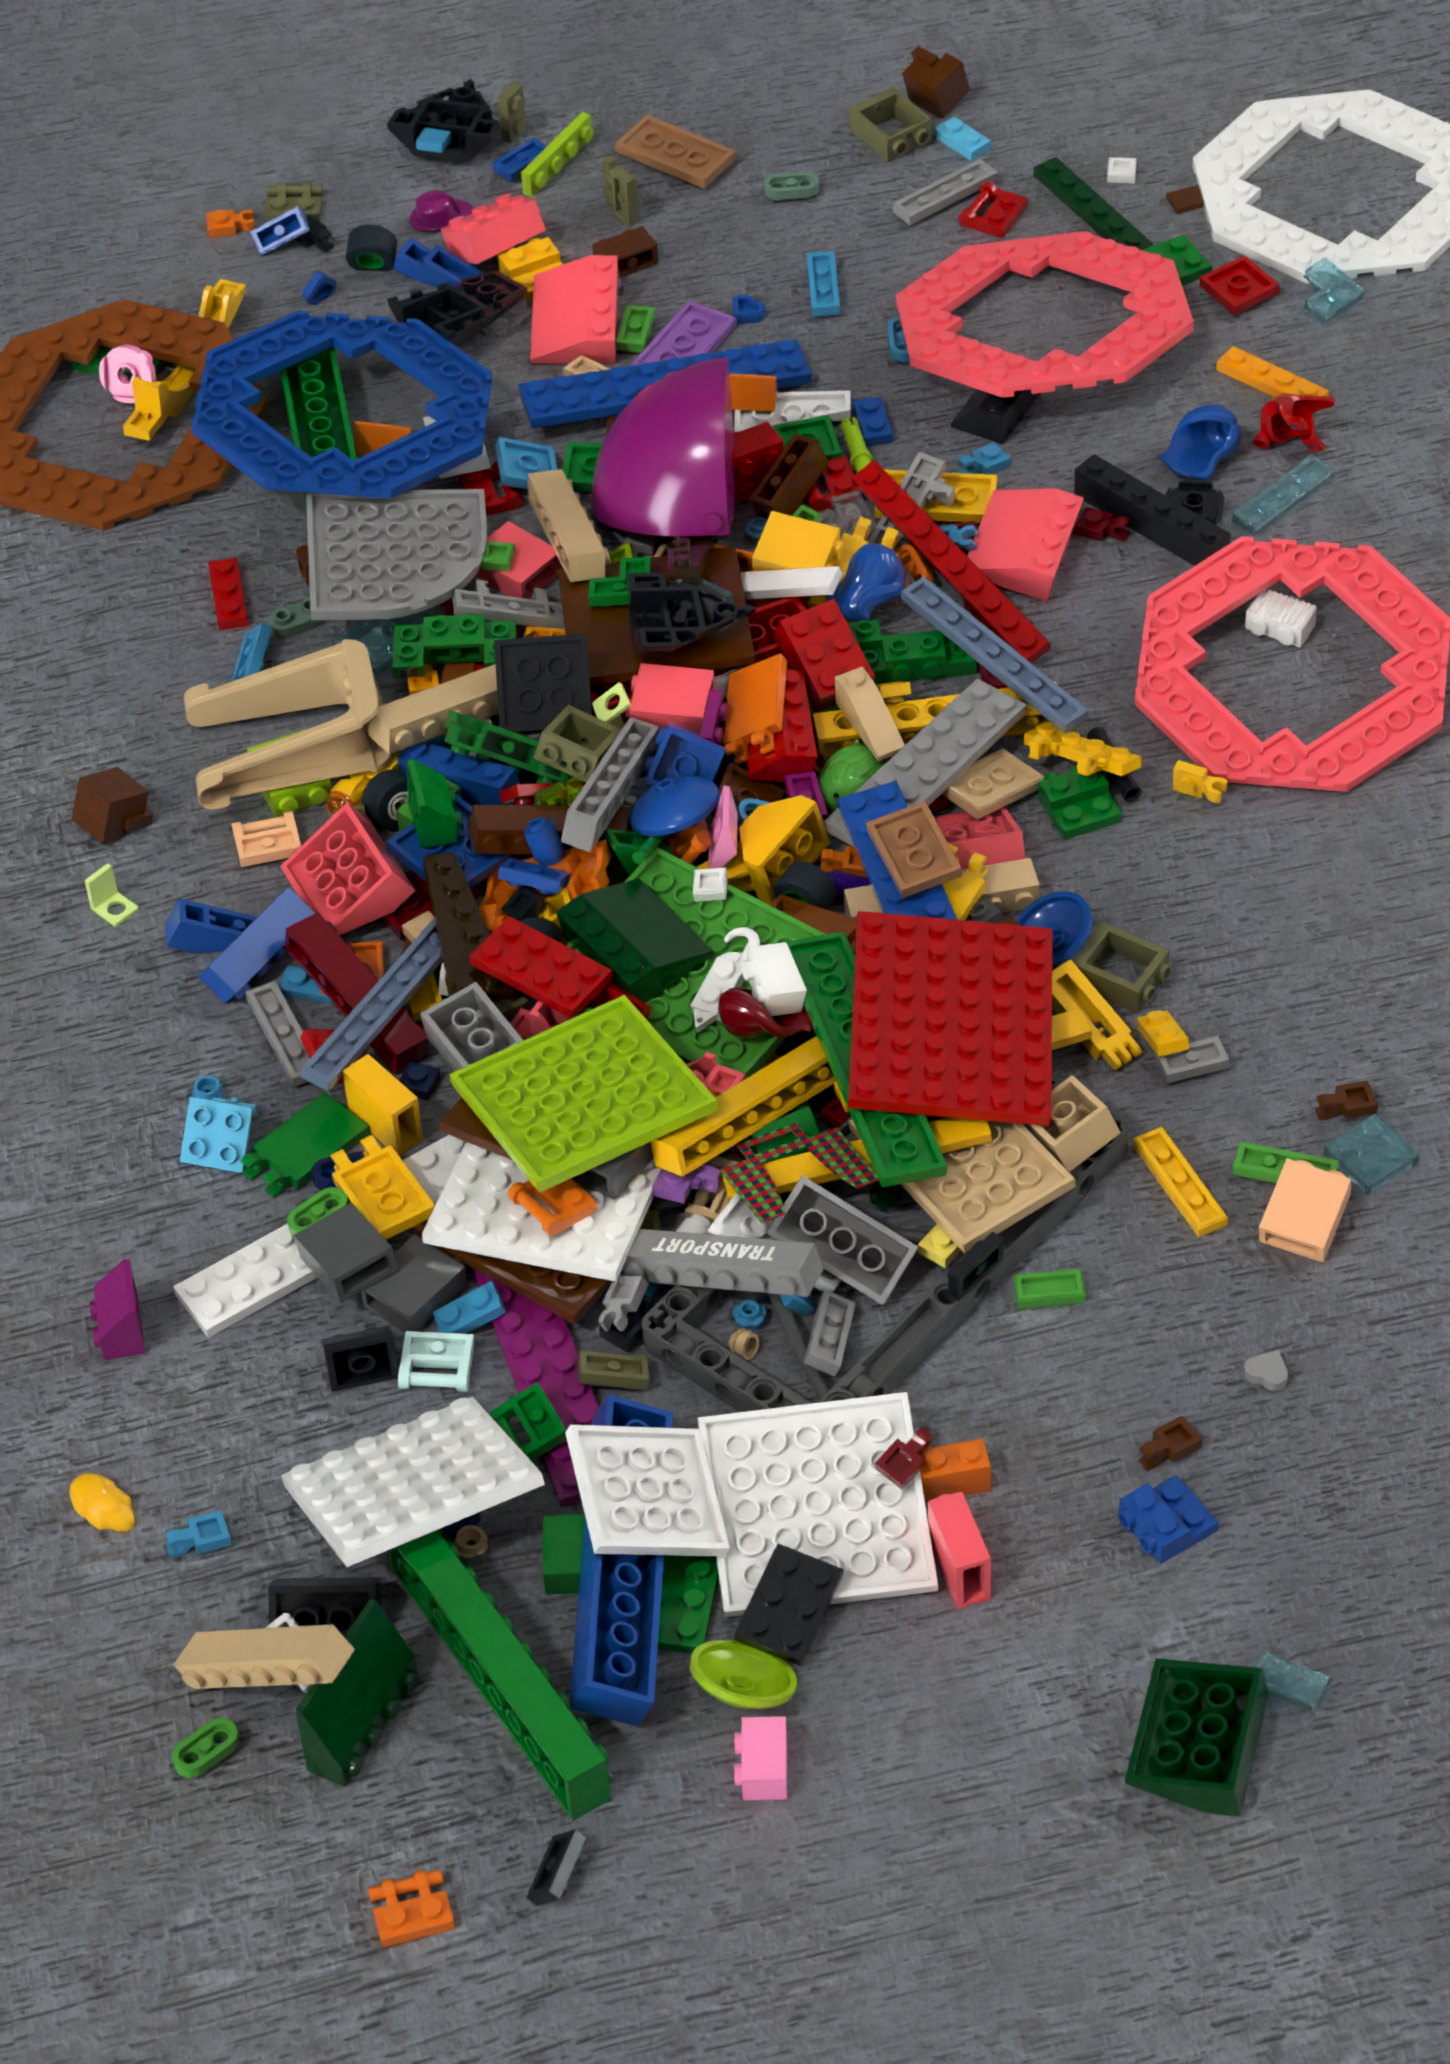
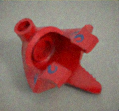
M1287 393L1277 395L1261 408V429L1259 434L1255 436L1253 444L1260 449L1266 450L1269 449L1272 442L1284 444L1297 437L1301 438L1312 453L1324 451L1326 445L1321 439H1318L1313 413L1333 407L1334 397Z

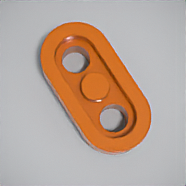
M908 544L902 545L894 551L899 553V558L904 566V589L922 577L933 582L931 570L922 555L913 546Z

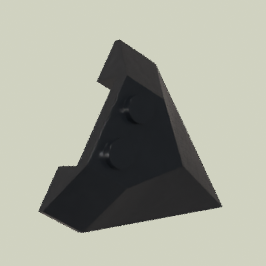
M469 79L463 82V87L456 89L450 87L417 101V107L412 109L402 107L395 110L387 123V129L414 156L424 157L428 160L442 159L449 160L452 163H467L493 141L500 129V124L497 119H493L491 109L481 93L475 90L473 80ZM425 128L451 131V141L442 153L416 149V140Z
M660 573L627 574L629 625L636 658L667 657L674 651L701 637L756 613V607L748 604L739 607L729 602L728 597L686 582L682 586L668 582V576Z

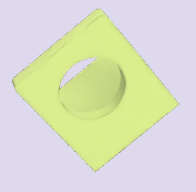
M618 682L592 702L598 719L620 729L624 727L620 714L628 709L631 704L623 684ZM619 695L620 702L618 706L613 710L608 708L609 700L613 696Z
M107 863L85 879L91 910L114 927H117L138 911L137 905L117 891L113 867ZM115 904H121L126 907L125 911L118 915L110 914L108 909Z

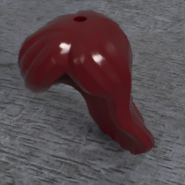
M746 987L730 988L722 993L718 1000L717 1009L725 1029L737 1038H753L765 1033H770L779 1038H787L803 1031L808 1033L812 1031V1023L804 1004L800 1013L771 1016L764 1006L752 996V990Z

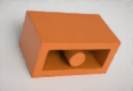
M983 1438L931 1447L920 1455L925 1459V1465L920 1469L925 1503L943 1494H954L962 1491L963 1495L967 1496L991 1491V1465Z

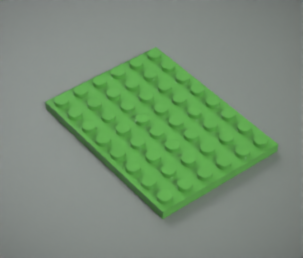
M656 847L625 882L639 878L714 951V955L645 1004L652 1007L647 1021L685 1064L699 1059L706 1052H710L716 1055L717 1064L744 1073L746 1078H748L760 1069L786 1038H779L770 1033L753 1038H737L725 1029L722 1021L718 1020L697 1032L694 1014H692L690 1008L717 956L720 957L728 952L742 953L748 943V939L744 936L735 937L726 943L724 942L725 936L733 929L748 927L759 935L760 945H767L826 934L728 883L726 900L695 902L693 897L694 870L699 868ZM569 942L566 945L567 947L581 953L571 942ZM744 980L741 987L752 990L749 980Z

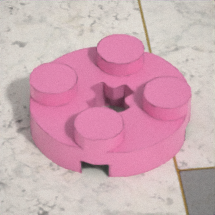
M121 345L108 352L107 356L100 363L99 377L104 389L108 388L113 394L111 397L122 403H135L132 386L133 379L141 377L145 381L156 382V371L152 363L151 354L133 345ZM127 368H129L133 374V377L130 379V381H128L127 376L123 375L122 371L126 370Z

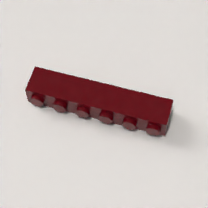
M318 912L286 928L285 949L339 1011L347 1017L378 982L371 967L367 963H363L355 955L351 944L344 942L337 934L334 925L330 921L326 922ZM403 1006L371 1042L370 1046L396 1075L405 1070L409 1061L419 1063L428 1058V1044L430 1041L426 1036L424 1027L418 1026L411 1018L408 1009Z

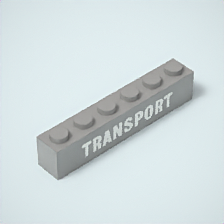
M639 1229L627 1254L622 1270L625 1276H643L647 1283L677 1284L681 1286L808 1297L823 1271V1266L815 1243Z

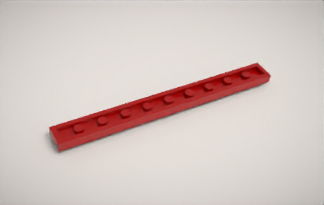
M875 460L851 477L856 487L1005 643L1031 664L1051 649L1049 641Z

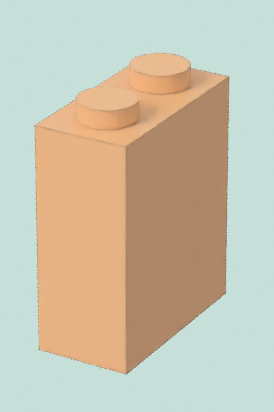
M1287 1158L1260 1223L1259 1242L1324 1263L1351 1195V1179L1339 1171H1325L1314 1167L1305 1160L1294 1161Z

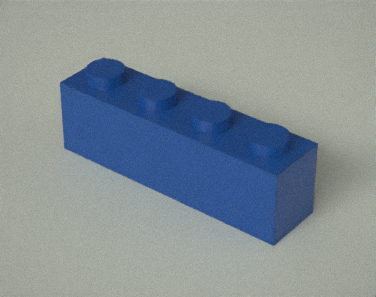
M421 742L405 748L397 758L400 771L406 777L407 760L414 759L444 775L446 780L461 787L462 799L471 806L508 805L501 803L500 791L520 784L516 768L471 755L465 756L427 742Z
M288 886L198 977L224 1003L233 996L239 1000L245 994V991L252 987L248 981L253 976L260 979L272 967L268 961L273 956L279 959L287 952L285 949L286 928L315 914V912Z

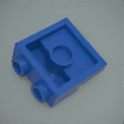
M670 722L667 728L662 726L657 735L655 744L659 745L655 756L649 755L643 769V772L647 773L644 782L652 786L665 778L675 776H698L713 782L727 748L699 737L700 734Z
M1177 1475L1154 1488L1147 1483L1119 1499L1117 1515L1120 1523L1126 1530H1132L1138 1537L1143 1550L1147 1554H1153L1160 1564L1217 1532L1219 1528V1522Z

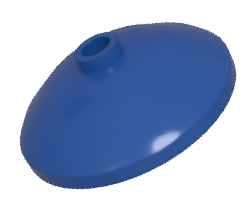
M675 776L665 778L648 788L635 801L629 812L628 820L633 831L644 836H662L679 832L707 817L716 808L720 799V793L714 782L703 777Z
M1061 891L1048 894L1036 900L1016 920L1022 926L1052 928V970L1068 960H1072L1082 949L1090 934L1093 916L1089 904L1083 897L1074 892Z

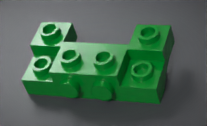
M879 619L848 622L849 628L875 675V684L977 674V661L939 630L881 636Z
M484 614L424 617V624L394 625V678H401V670L418 669L419 677H425V660L426 664L484 662L485 668L495 664L494 640L516 639V621H485Z
M449 710L444 727L448 729L444 741L452 744L451 751L468 756L469 752L472 751L476 753L475 757L492 762L494 759L505 762V766L516 768L519 774L522 773L523 769L538 774V781L543 783L567 782L569 774L533 758L539 740ZM561 761L563 766H567L565 761Z

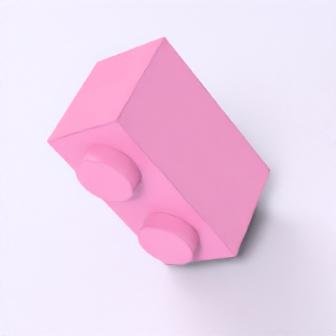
M742 1717V1732H735V1754H742L741 1763L734 1764L735 1786H742L743 1800H787L786 1717Z

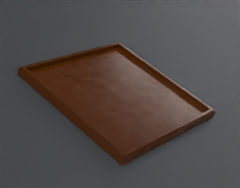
M736 546L717 548L713 552H709L710 558L706 562L701 576L697 578L670 581L668 555L651 557L652 573L668 576V582L680 586L686 582L728 597L729 602L739 607H743L746 604ZM612 562L605 566L606 578L620 577V562ZM564 569L557 570L566 635L587 634L591 686L632 681L633 675H638L641 663L706 670L747 666L756 663L748 616L681 647L667 657L636 658L629 625L628 605L589 607V580L570 582Z

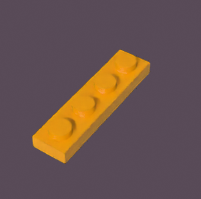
M1232 346L1217 360V371L1273 397L1285 393L1329 397V390L1235 346Z

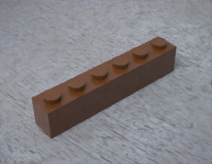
M472 805L468 832L474 854H532L524 835V830L528 827L527 824L539 817L553 820L561 839L566 814L570 806ZM620 807L606 829L633 831L628 820L632 807ZM603 832L598 841L606 839L611 854L616 855ZM562 842L564 850L573 848V846Z

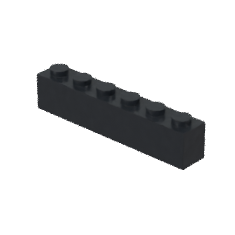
M1095 454L1075 468V495L1084 497L1083 501L1098 510L1113 513L1114 518L1117 516L1129 518L1127 527L1193 566L1230 544L1231 533Z

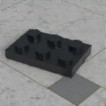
M777 1543L735 1631L734 1640L801 1666L841 1582L844 1569Z

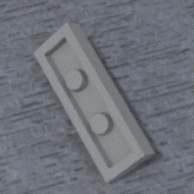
M824 1289L818 1301L804 1364L836 1376L841 1367L855 1302Z

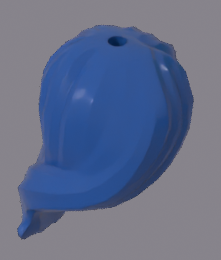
M1219 404L1204 405L1193 409L1181 419L1167 451L1158 454L1157 457L1164 461L1165 465L1176 475L1188 479L1208 480L1214 474L1218 462L1233 454L1239 446L1241 428L1237 424V417L1230 410Z
M877 543L865 544L851 557L845 577L838 583L833 595H826V601L835 599L845 619L851 621L869 620L870 612L875 606L897 597L903 590L905 570L901 559L887 546Z

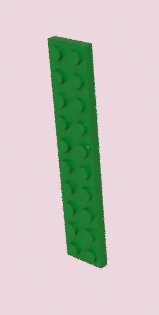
M844 931L787 941L788 948L807 989L803 1003L848 1107L855 955ZM848 1108L874 1171L879 1178L881 1187L947 1175L948 1166L925 1115Z

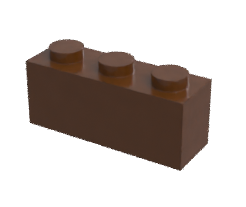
M794 433L780 453L781 455L778 456L748 499L757 517H763L768 520L771 511L790 516L795 513L829 463L818 440Z

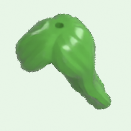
M858 739L854 740V745L835 752L823 765L817 777L825 807L829 814H832L838 808V798L856 792L887 763L884 759L877 761L869 748Z

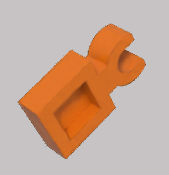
M233 209L206 212L209 238L236 235V230L240 229L242 231H252L255 229L253 210H243L239 214H234Z

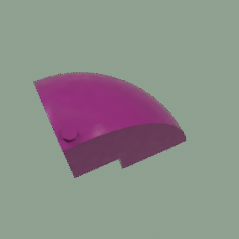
M729 357L693 363L692 366L666 374V377L656 381L654 384H650L638 393L634 400L618 415L601 446L594 470L592 513L597 520L616 529L648 535H729L735 514L732 466L734 430Z

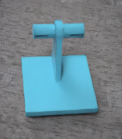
M189 1097L180 1162L242 1173L245 1165L241 1163V1159L247 1154L252 1118L257 1117L258 1104L244 1103L235 1097H232L231 1100L213 1097L212 1100Z

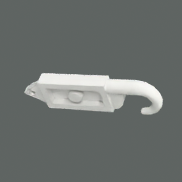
M739 927L733 929L725 936L724 942L726 943L738 936L746 937L748 943L742 953L728 952L720 957L717 956L690 1005L692 1014H694L697 1032H700L716 1020L721 1021L717 1009L721 994L730 988L741 987L744 982L742 963L746 961L749 947L760 946L759 935L753 929Z

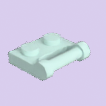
M406 1331L398 1374L399 1389H410L411 1386L456 1388L457 1391L468 1392L475 1344L474 1334ZM413 1367L458 1369L457 1374L412 1372Z

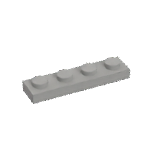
M979 159L894 202L893 212L908 225H912L979 191L985 182L994 183L998 181L997 171L982 159Z
M276 981L245 991L247 1001L292 1086L295 1087L309 1082L300 1077L301 1068L310 1059L300 1040L303 1031Z

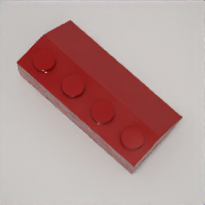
M787 669L782 731L774 734V750L762 755L760 753V743L756 745L748 744V760L746 764L749 780L784 782V775L812 772L814 770L817 752L803 670Z

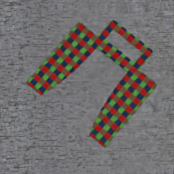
M797 1123L736 1144L747 1160L719 1170L761 1223L785 1215L779 1192L761 1163L807 1147L824 1166L856 1188L879 1181L874 1170L837 1127L808 1137ZM789 1132H793L798 1138L758 1154H754L749 1148Z

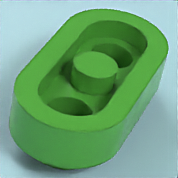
M336 1187L325 1188L293 1209L287 1218L290 1234L294 1237L296 1233L349 1204L346 1193Z
M226 1718L213 1719L178 1743L172 1752V1760L176 1772L186 1778L198 1777L233 1753L239 1745L237 1726ZM221 1739L226 1740L221 1744L216 1743L218 1740ZM191 1760H196L194 1763L187 1764Z

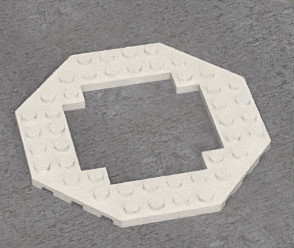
M1370 89L1255 101L1193 157L1192 167L1194 173H1196L1197 185H1199L1202 194L1204 211L1211 227L1212 240L1304 283H1315L1318 281V278L1333 276L1334 280L1357 278L1359 273L1373 272L1374 276L1396 274L1397 269L1412 268L1413 272L1425 271L1450 247V124ZM1340 126L1424 163L1416 172V181L1433 189L1378 241L1354 230L1337 245L1253 207L1252 205L1261 197V188L1245 180L1300 130L1324 140Z

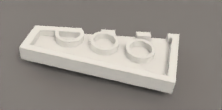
M850 391L777 392V403L773 412L735 410L734 433L767 421L772 426L829 415L831 422L841 421L847 417L851 419Z
M738 1193L734 1195L707 1230L714 1235L776 1240L766 1234L775 1218L761 1223ZM823 1269L814 1287L822 1292L824 1289L833 1292L841 1282V1279Z

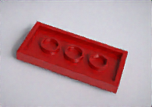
M511 916L469 956L470 965L571 1019L576 1017L613 979L611 969Z

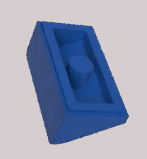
M297 206L253 229L250 233L260 255L264 256L309 232L310 228L304 210Z

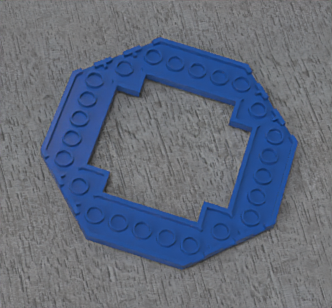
M296 311L207 351L205 369L203 368L201 388L195 406V416L192 420V434L266 490L393 498L482 455L492 386V372L419 319H407L406 323L390 322V317L366 316V320L349 319V314L326 313V317L309 316V311ZM333 346L350 359L375 349L439 396V398L426 403V414L436 422L354 461L336 447L311 458L247 410V408L261 402V391L251 384Z

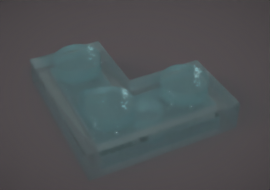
M1326 257L1305 270L1304 278L1319 291L1305 300L1304 308L1322 324L1327 323L1364 298L1365 290Z

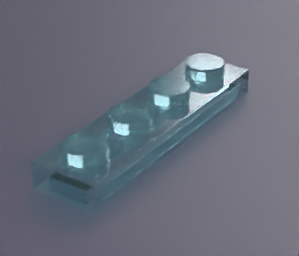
M1311 454L1233 513L1232 522L1255 536L1330 480L1334 475V468Z

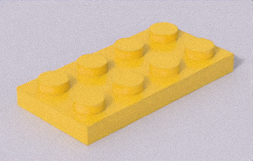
M884 469L899 486L908 472L907 470ZM944 472L941 478L945 480L946 485L955 488V500L949 506L933 499L932 503H926L923 511L933 521H975V523H981L994 490H997V475ZM875 507V518H882L883 514Z

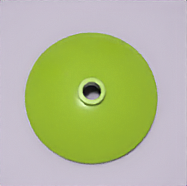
M736 1640L709 1641L695 1648L691 1655L689 1667L697 1683L711 1696L727 1705L741 1709H769L789 1701L795 1693L797 1677L786 1661Z

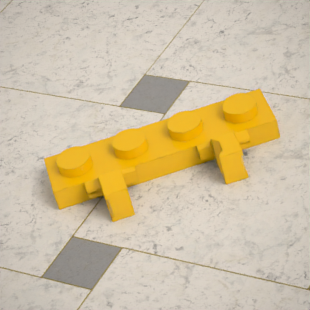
M1039 724L1037 728L1024 733V745L1030 746V754H1028L1030 758L1039 760L1041 757H1047L1052 754L1076 761L1077 773L1085 776L1101 770L1124 776L1141 768L1142 756L1130 753L1127 748L1105 745L1102 740L1080 737L1079 733L1073 731L1065 734L1061 730L1056 729L1052 724Z

